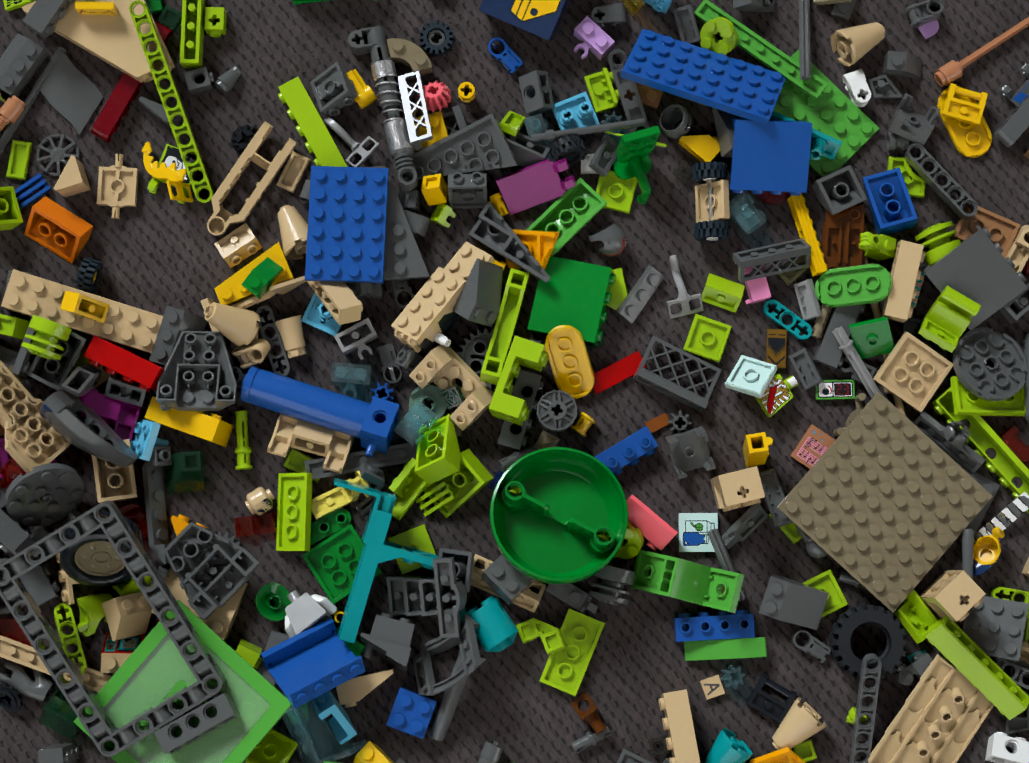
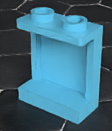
M330 690L311 700L321 720L330 714L333 715L328 722L341 745L357 735L346 711Z

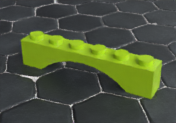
M510 269L493 335L482 366L480 381L494 385L498 384L528 284V272Z

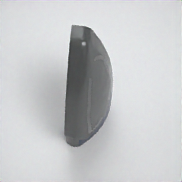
M62 390L51 394L42 403L39 414L57 433L81 450L120 467H127L139 458L91 407L85 406L77 396ZM81 411L86 414V420L81 418ZM95 425L100 429L99 435L94 431ZM108 439L113 442V445L108 443Z

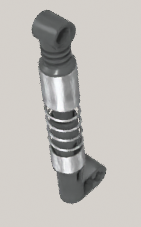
M374 26L352 31L348 36L350 51L355 55L369 53L371 55V72L373 81L376 84L375 87L379 91L377 94L381 100L379 105L383 109L381 115H388L389 119L384 120L383 124H385L384 130L390 155L395 161L399 185L405 191H412L418 185V177L413 159L414 148L409 140L406 120L403 119L405 114L402 118L399 115V111L404 113V110H402L403 103L400 101L401 93L398 92L399 84L396 83L398 77L395 63L390 58L384 28ZM367 37L368 44L364 45L363 38ZM382 54L383 60L380 61L379 55ZM406 176L413 178L409 182L403 180Z

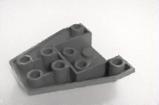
M181 332L158 381L156 402L178 411H220L236 402L237 384L221 332Z

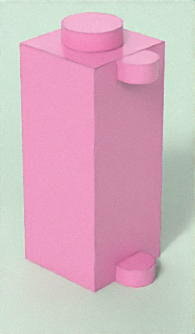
M744 268V275L749 274L754 268ZM766 277L745 281L749 299L745 300L746 304H753L771 298Z

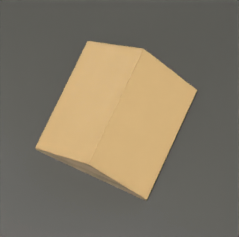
M71 155L53 188L65 198L91 190L84 165L73 155Z

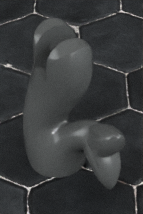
M6 660L4 666L14 672L12 676L0 672V680L9 686H14L16 691L29 698L45 702L54 687V683L46 674L33 669L35 679L33 681L21 664Z

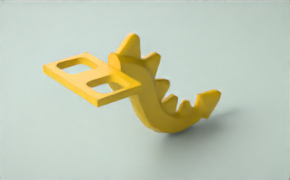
M146 142L141 151L144 153L143 162L148 174L156 179L168 180L166 182L170 200L193 202L189 183H183L186 169L177 171L176 163H172L168 168L164 162L160 166L158 161L151 163L154 159L153 156H149L152 152L150 142ZM171 185L175 186L177 196L173 195ZM183 187L187 188L189 198L184 196Z

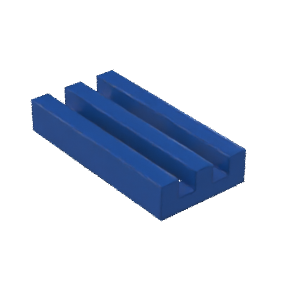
M41 173L15 189V194L18 195L41 180L17 197L20 211L52 190ZM43 185L45 186V188L34 194L32 197H30L23 203H19L21 200H23L25 197H27Z

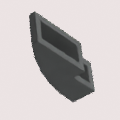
M84 363L72 372L60 389L82 397L96 386L102 371Z

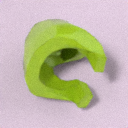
M100 593L77 598L80 622L76 627L85 637L95 633L103 617H105L104 621L107 623L102 603L113 599L114 597L111 594Z

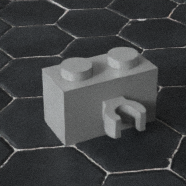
M369 318L334 335L344 355L359 349L358 356L361 360L364 359L362 356L364 350L369 351V354L373 355L372 349L366 346V344L379 338Z

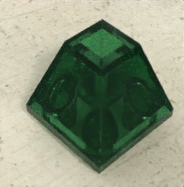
M191 451L171 454L172 465L165 466L167 494L207 491L204 452Z

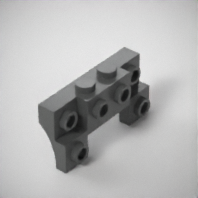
M0 489V549L5 554L10 552L16 555L49 534L42 526H39L29 536L2 511L6 506L5 493ZM33 549V555L37 558L41 553L39 550Z

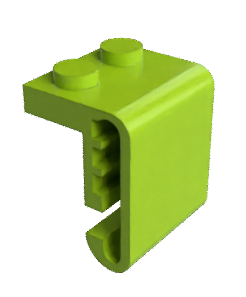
M947 285L925 315L918 333L923 338L931 340L938 344L940 348L952 353L957 346L960 336L970 324L971 318L976 316L981 305Z

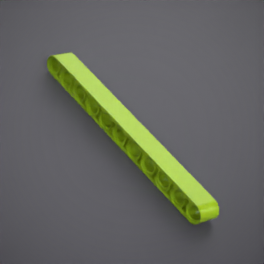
M139 0L133 1L130 4L129 11L193 191L198 201L207 203L211 201L214 192L151 14L145 3ZM142 5L144 12L141 15H136L134 13L135 6ZM145 23L151 27L150 32L147 34L141 32V26ZM150 42L157 44L155 52L151 53L147 50ZM158 60L164 63V68L161 71L154 69V63ZM163 79H168L171 84L166 90L162 89L160 85ZM171 97L177 100V105L174 108H169L167 105V100ZM180 115L183 117L184 122L181 126L177 127L173 120L176 116ZM183 134H188L190 137V142L187 145H183L180 142V137ZM190 152H194L197 156V160L194 163L187 161L186 157ZM197 170L203 173V179L199 182L193 178V173ZM204 188L210 192V196L206 200L202 199L199 194Z

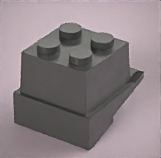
M381 613V616L376 615L370 635L362 632L360 634L361 641L365 643L362 657L370 659L373 648L386 656L388 662L403 671H407L412 654L411 644L415 624H412L411 620L400 618V621L392 618V615Z

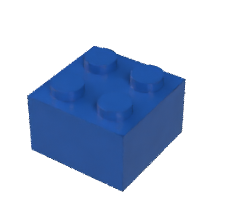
M401 686L386 725L423 739L438 700L426 695H419L418 692Z

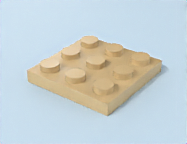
M905 331L873 380L918 412H922L953 367V363Z

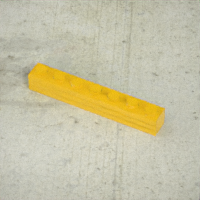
M802 193L800 196L791 195L787 201L799 237L803 238L811 246L810 270L812 276L822 275L827 271L828 267L824 262V254L820 250V242L817 241L816 231L813 229V222L805 205V198L802 196Z

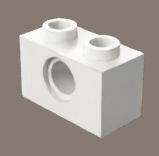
M996 732L988 739L985 760L994 763H1029V742L1022 737L1013 738L1009 737L1006 733ZM1006 746L1010 747L1013 753H1009Z

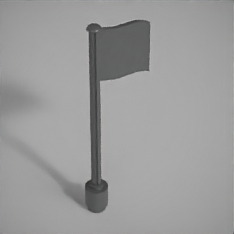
M57 46L54 55L25 99V110L14 124L10 123L1 137L0 155L40 92L52 107L73 125L79 136L103 99L101 92L95 84L73 65L66 56L67 50L63 46Z

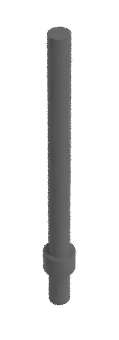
M642 118L558 131L553 129L545 130L544 133L531 134V142L543 140L549 142L555 141L557 138H564L567 135L570 137L571 135H585L645 126V120Z

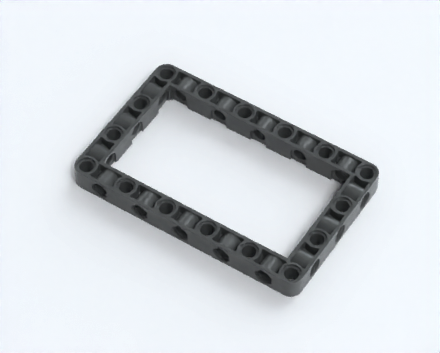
M101 502L0 564V570L6 573V579L0 578L1 598L102 755L106 757L116 755L221 690L225 682L221 670L114 502ZM102 507H106L110 510L109 517H106L102 514ZM100 527L197 679L189 687L186 688L185 686L166 697L162 703L154 708L150 707L133 717L126 725L119 729L118 727H112L105 716L106 712L94 693L91 694L84 683L85 679L73 660H70L64 652L63 645L52 627L48 626L40 614L41 610L31 594L26 592L19 581L21 575ZM68 528H72L75 531L76 536L74 538L67 534ZM123 542H129L132 545V550H125ZM33 549L40 551L41 558L34 557ZM145 576L152 577L154 584H147L144 580ZM21 604L28 607V613L21 611ZM167 610H171L175 613L174 619H170L167 617ZM42 639H47L50 642V647H45L42 644ZM187 645H195L197 652H190ZM63 673H69L72 680H65ZM209 679H216L218 686L210 685ZM176 699L182 700L183 703H184V706H182V707L176 706L174 700H176ZM85 707L92 708L93 714H87ZM140 721H148L149 727H143ZM106 741H112L115 744V748L108 747Z

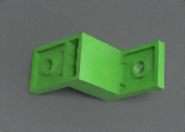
M640 550L633 571L636 572L634 584L630 585V588L736 613L744 574ZM723 586H725V591L722 594V588Z

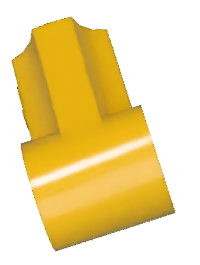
M356 69L346 73L347 78L353 81L358 95L354 100L359 104L361 110L377 100L369 85L365 84Z

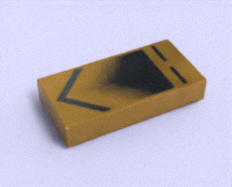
M767 329L766 362L777 365V368H786L787 330Z

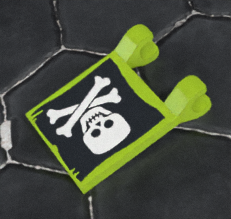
M166 144L159 161V166L164 162L168 168L172 163H176L177 171L186 169L179 149ZM191 152L187 154L186 158L189 163H194L197 160L196 154ZM186 171L183 183H189L191 187V182ZM152 178L147 188L150 193L156 194L160 182L167 184L166 181L168 180ZM183 187L184 196L187 198V188ZM177 201L180 204L185 203L184 201Z

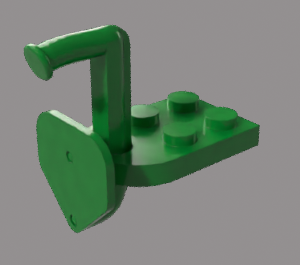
M658 125L622 135L615 153L616 158L612 164L618 178L628 180L636 177L642 192L637 196V202L641 205L647 203L651 193V188L645 174L649 173L652 167L648 155L654 150L661 133Z

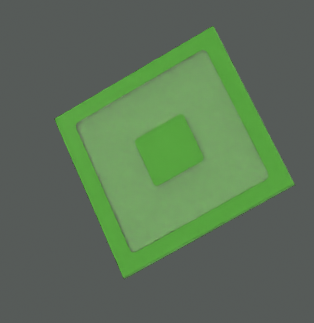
M177 600L225 678V682L219 692L230 694L240 715L171 755L163 753L154 732L116 755L111 756V758L116 763H243L291 707V703L180 600ZM169 610L166 613L168 618H175L173 611ZM159 621L98 692L96 698L106 712L105 716L112 727H118L119 729L126 725L133 717L150 707L154 708L162 703L166 697L185 686L186 688L189 687L197 679ZM187 645L190 652H197L195 645ZM211 678L209 679V684L218 686V681ZM210 697V698H208L207 700H205V701H203V702L207 703V702H209V701L212 700V699H211V697ZM180 699L174 700L176 706H178V707L184 706V703H183L182 700H180ZM213 707L211 709V717H215L217 715L216 707ZM85 708L87 714H93L92 708ZM77 717L74 720V723L89 736L88 732L86 731V729L80 722L79 718ZM195 717L193 720V725L196 728L200 723L198 717ZM140 721L143 727H149L148 721ZM180 726L175 731L177 737H180L182 734ZM106 741L108 747L115 748V744L112 741Z

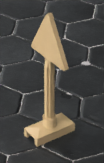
M305 276L269 287L270 290H267L261 299L253 296L232 306L246 309L273 297L277 293L283 295L306 282ZM210 298L201 300L203 309L205 310L206 306L213 303L214 300ZM210 324L212 331H218L214 326Z

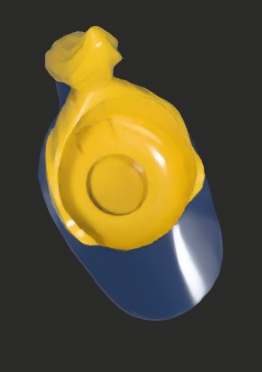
M999 527L992 529V535L980 537L974 543L973 576L983 574L1000 559L1002 555L1000 542L1004 538L1005 533Z

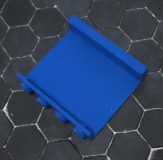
M732 118L734 137L729 189L734 193H744V190H751L753 194H763V191H770V194L782 195V192H789V195L800 196L801 192L807 193L812 123L809 121L769 120L768 125H764L745 118Z
M331 617L260 653L265 668L294 709L366 671L362 657L356 658L343 640H339V634Z

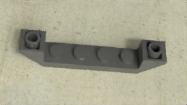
M154 446L150 461H145L142 467L148 540L150 548L162 563L166 564L169 561L164 549L170 543L162 467L172 465L170 446Z

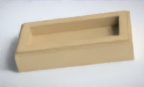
M293 151L276 185L294 194L310 159Z

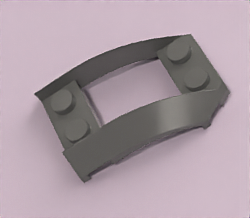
M467 614L463 616L464 620L460 623V637L440 638L439 636L431 641L419 644L421 651L419 654H415L413 659L419 695L433 696L452 688L467 678L486 660L480 658L477 635L475 633V629L480 624ZM459 644L463 667L451 677L435 684L436 680L433 674L431 657Z

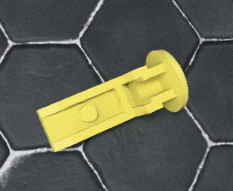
M355 471L356 478L345 480L370 487L368 481L361 478L360 471ZM338 486L312 499L311 511L317 520L358 500L361 493Z

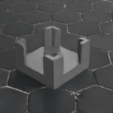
M905 93L894 113L888 130L924 146L933 131V122L938 116L940 109L931 106L925 116L912 111L908 107L913 100V96Z
M702 426L665 437L674 473L678 479L687 477V471L704 467L706 471L716 469L707 444L709 441L708 436Z

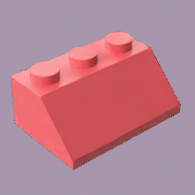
M632 494L626 500L628 522L632 523L631 525L635 528L638 527L643 537L648 541L646 544L652 550L656 551L658 549L662 551L678 532Z

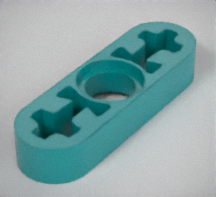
M772 299L764 304L763 313L799 340H806L811 336V326L781 303ZM774 304L776 311L780 312L782 309L784 312L777 319L775 317L778 314L775 312L769 313L767 305L771 306ZM784 315L792 317L791 325H785L782 322ZM796 321L800 322L797 325L798 327L807 328V335L803 334L802 336H800L799 329L794 328V331L791 329L796 324Z

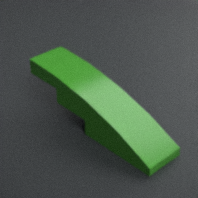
M766 637L684 641L685 661L767 657Z

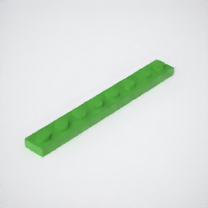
M703 0L694 12V16L704 23L716 17H724L734 24L735 31L738 33V47L771 70L781 73L787 81L816 101L827 88L828 83L812 72L810 80H801L800 64L710 1Z

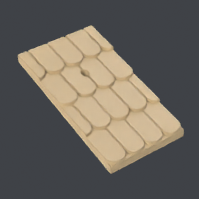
M937 654L920 677V681L906 699L901 710L886 729L884 736L871 752L868 763H957L994 704L988 701L952 663Z

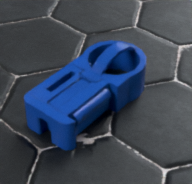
M493 38L489 42V54L496 61L500 60L499 62L508 71L510 70L509 74H513L521 67L522 60L502 38ZM494 41H499L504 45V51L495 54L492 52L490 45L496 49L497 46Z

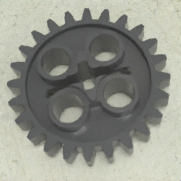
M485 328L483 334L477 330V336L470 333V340L464 338L466 345H459L463 352H457V355L462 357L461 359L470 368L474 362H478L483 366V359L471 358V355L485 358L494 328L491 333H488L487 328ZM479 343L484 344L486 347L482 353L475 351V346ZM481 370L475 372L479 377L481 374ZM485 382L490 388H491L492 385H494V384Z

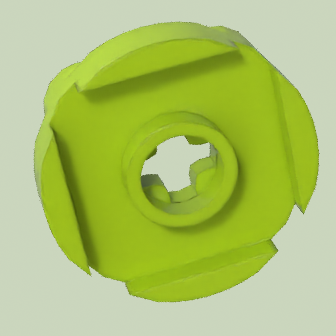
M716 17L707 21L700 32L701 47L719 54H728L736 47L738 42V33L733 27L734 24L724 17ZM719 32L723 40H717L715 35Z
M628 521L624 537L628 542H622L614 558H633L638 555L644 544L643 534L638 527L635 528Z

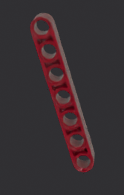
M155 21L167 46V40L170 35H173V30ZM123 73L93 124L91 134L109 143L112 134L116 133L119 128V122L122 117H125L129 111L130 103L136 99L140 92L138 91L140 86L144 85L145 82L140 83L133 77Z

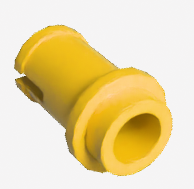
M500 193L489 197V202L492 203L501 216L509 214L503 202V196Z

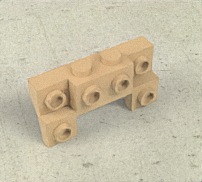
M280 414L268 445L267 453L286 458L290 447L326 457L323 469L342 474L354 441V436Z

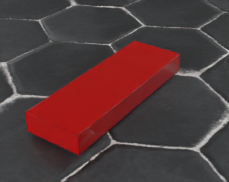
M639 351L594 373L593 390L595 394L633 376L642 360Z

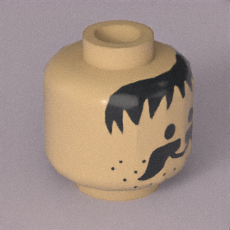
M258 487L246 496L247 501H245V504L253 515L255 513L263 515L274 507L272 500L275 497L270 489L265 490L263 487Z

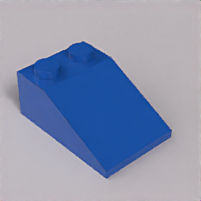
M900 167L862 178L872 221L878 235H888L916 226L918 217Z

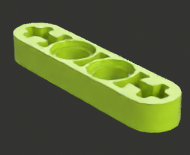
M60 603L54 609V619L60 641L63 645L62 648L68 658L72 659L74 663V658L77 657L78 664L83 665L79 670L81 675H83L87 665L73 612L68 604ZM61 609L66 612V621L64 622L62 615L59 614ZM69 626L73 629V633L65 635L62 629ZM70 644H75L78 647V651L70 653L67 651V647Z

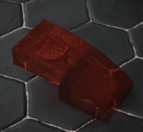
M275 512L234 518L236 538L277 532Z

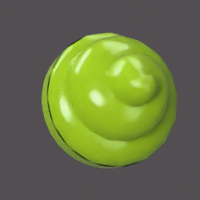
M855 706L849 710V715L846 717V722L853 725L856 713ZM866 715L860 718V723L864 724V721L867 720Z

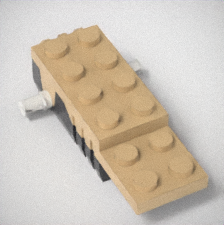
M466 241L444 269L441 267L436 269L392 323L391 326L395 330L394 336L417 353H429L438 343L448 347L451 344V340L447 339L448 337L445 335L458 320L459 316L452 310L475 261L478 258L493 263L495 261L493 256Z

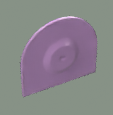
M936 20L917 28L924 38L928 39L937 33L939 23Z

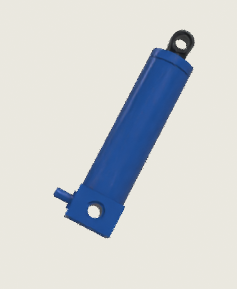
M254 366L249 369L247 374L242 373L237 367H232L234 377L237 378L236 392L241 391L242 402L360 438L361 446L367 448L365 455L368 457H372L374 451L387 454L399 423V404L374 396L372 402L369 403Z

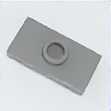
M812 279L794 284L803 320L808 321L822 316Z

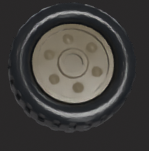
M102 507V514L106 517H109L110 510L106 507ZM123 516L144 548L143 535L140 528L131 519ZM101 527L62 550L59 554L60 564L65 573L73 580L84 585L110 587L122 584L132 578ZM72 528L67 529V534L74 538L76 536L75 531ZM123 542L124 549L131 551L132 545L129 542Z

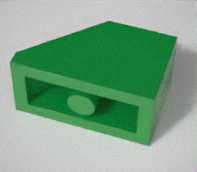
M267 257L251 271L241 285L261 299L283 268Z

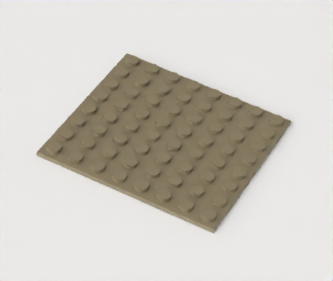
M877 392L777 508L893 613L993 496L880 392Z

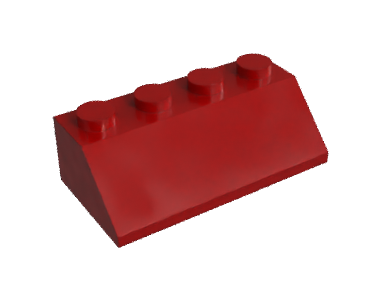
M95 335L84 354L85 357L90 359V364L97 367L103 365L106 367L105 371L116 375L118 372L123 375L121 379L130 383L136 381L140 383L138 387L148 392L150 389L157 391V384L164 370L163 367Z

